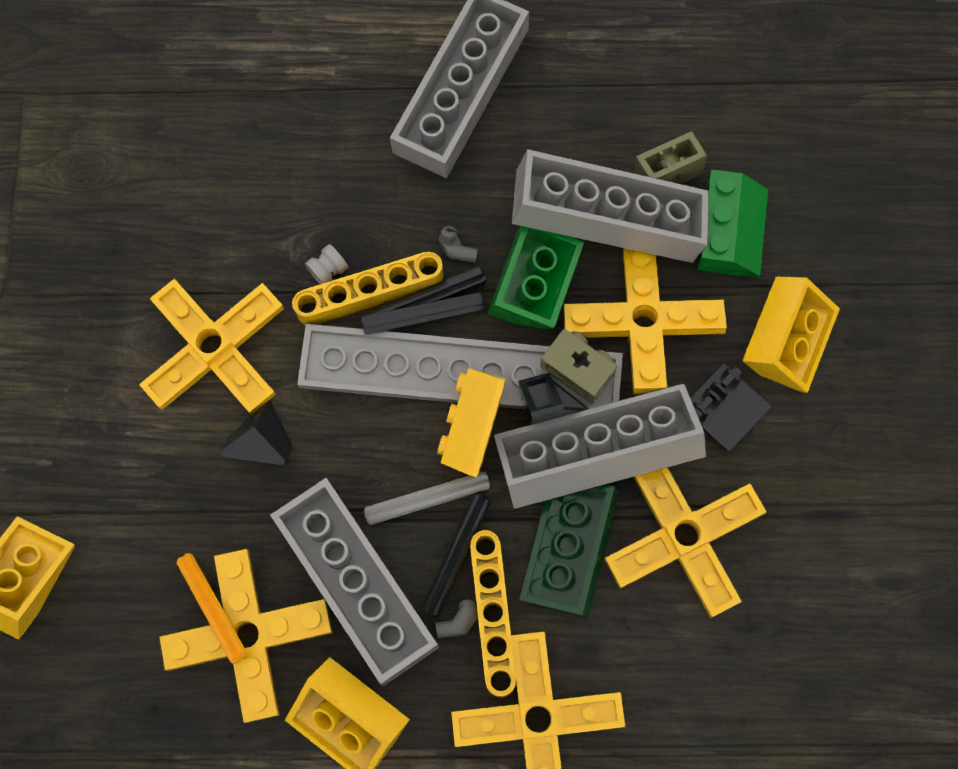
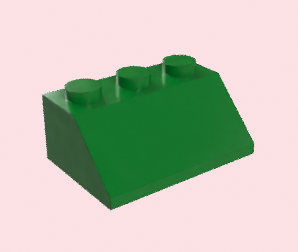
M711 170L705 190H708L707 246L698 255L697 271L760 278L768 189L743 173Z
M520 226L487 314L515 325L553 330L584 242L570 236Z

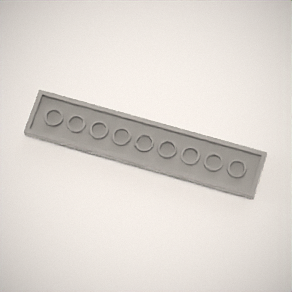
M306 324L297 385L303 389L458 403L461 393L455 390L461 372L466 374L468 368H473L507 378L499 407L526 410L518 381L548 373L540 367V362L550 346L389 331L366 335L363 329ZM607 352L614 359L617 369L615 375L593 404L552 375L550 376L553 381L589 409L617 402L620 395L623 353ZM586 361L575 362L574 366L576 368H579L581 365L585 366Z

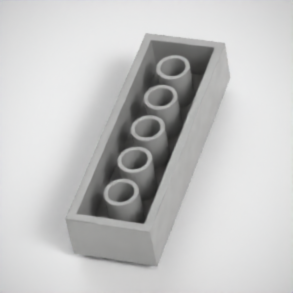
M467 0L390 136L393 154L444 178L448 177L529 30V11L504 0Z
M527 149L516 170L512 224L693 263L707 246L708 190Z
M684 384L494 435L514 509L706 457L704 431Z
M327 478L270 515L381 685L385 686L439 648Z

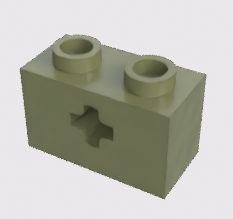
M691 131L636 156L634 174L683 184L703 174L707 154Z
M564 328L542 356L540 367L593 404L615 375L617 365L614 364V359L603 350H598L597 352L587 345V339L576 331L570 333ZM586 361L585 366L581 365L579 368L574 366L575 362Z

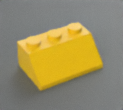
M776 277L749 346L746 349L743 362L760 376L797 391L808 393L840 308L808 278Z
M468 368L466 374L460 373L455 390L461 393L457 405L451 404L446 421L452 424L449 436L442 435L437 454L443 455L442 464L470 476H478L507 378L473 368Z
M330 657L307 679L285 719L287 723L345 769H376L410 720Z

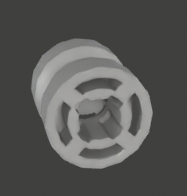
M330 244L321 250L319 259L311 258L305 263L306 268L319 284L332 281L331 275L342 274L349 268L342 256Z

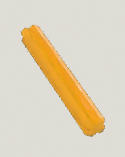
M186 553L184 556L179 557L177 565L228 659L233 664L245 659L247 652L194 556L191 553Z

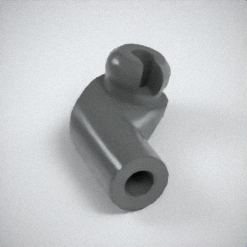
M446 226L442 228L439 235V244L446 256L452 260L476 264L479 249L463 246L454 227Z
M465 599L459 604L460 609L453 620L435 622L438 639L466 635L478 619L477 605L473 600Z

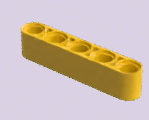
M423 252L301 290L294 296L292 301L293 309L301 323L304 325H317L385 304L442 282L444 277L442 260L436 253ZM426 266L437 268V271L431 275H425L421 272ZM397 275L407 277V280L402 284L391 282ZM368 284L377 286L376 290L371 294L361 292L362 288ZM342 293L346 295V299L341 303H333L331 301L336 294ZM307 303L316 304L315 309L310 313L301 311L302 307Z
M482 530L473 536L470 548L484 675L488 691L496 697L503 698L513 692L516 685V675L501 545L495 533L489 530ZM486 539L494 543L495 549L491 554L482 555L476 550V546L481 540ZM493 572L498 576L499 582L494 588H485L480 584V578L484 573ZM490 605H497L503 612L501 619L497 622H489L484 618V610ZM495 638L502 639L507 646L505 653L498 657L491 655L487 650L488 643ZM504 672L510 677L511 684L506 690L497 691L492 687L491 678L495 673Z

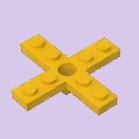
M624 248L623 263L626 302L564 304V327L570 333L576 331L585 338L628 337L633 394H647L667 388L663 335L725 334L727 326L724 300L660 301L656 255ZM638 317H646L652 320L654 325L641 327L633 320Z
M175 279L150 298L189 343L139 384L161 410L165 409L210 370L217 375L251 415L276 395L237 350L240 345L284 310L283 305L263 283L216 322L210 320ZM218 336L221 338V345L215 352L204 353L201 351L202 343L208 337Z
M668 468L634 476L661 529L604 559L619 588L621 589L678 559L710 618L741 603V599L713 551L710 542L766 513L752 485L748 484L692 512ZM681 524L692 526L698 535L697 542L692 546L680 544L674 534L677 526Z
M243 549L214 556L223 610L236 634L245 624H254L259 632L256 643L251 647L245 648L247 652L246 658L233 664L243 722L249 723L279 716L267 650L271 647L331 634L332 628L327 602L325 599L260 613L249 550ZM210 625L160 637L166 671L227 658Z
M545 632L511 635L519 704L451 712L455 747L523 739L527 769H561L557 735L625 727L621 692L553 700ZM542 707L549 712L551 722L547 730L537 733L528 728L525 717L531 708Z

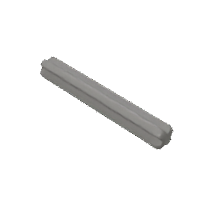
M479 472L477 477L466 476L364 508L365 518L369 525H373L488 490L490 488V481L486 472Z

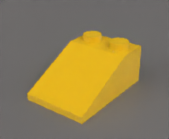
M18 516L0 537V631L20 640L40 612L74 550L75 544Z

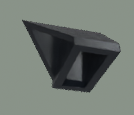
M550 373L518 381L530 425L589 409L553 381Z
M270 400L229 436L221 449L220 457L285 466L292 451V444Z

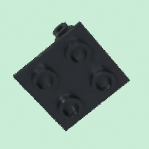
M723 363L690 399L703 430L730 452L772 406L740 378L743 374L737 367L733 366L730 369Z

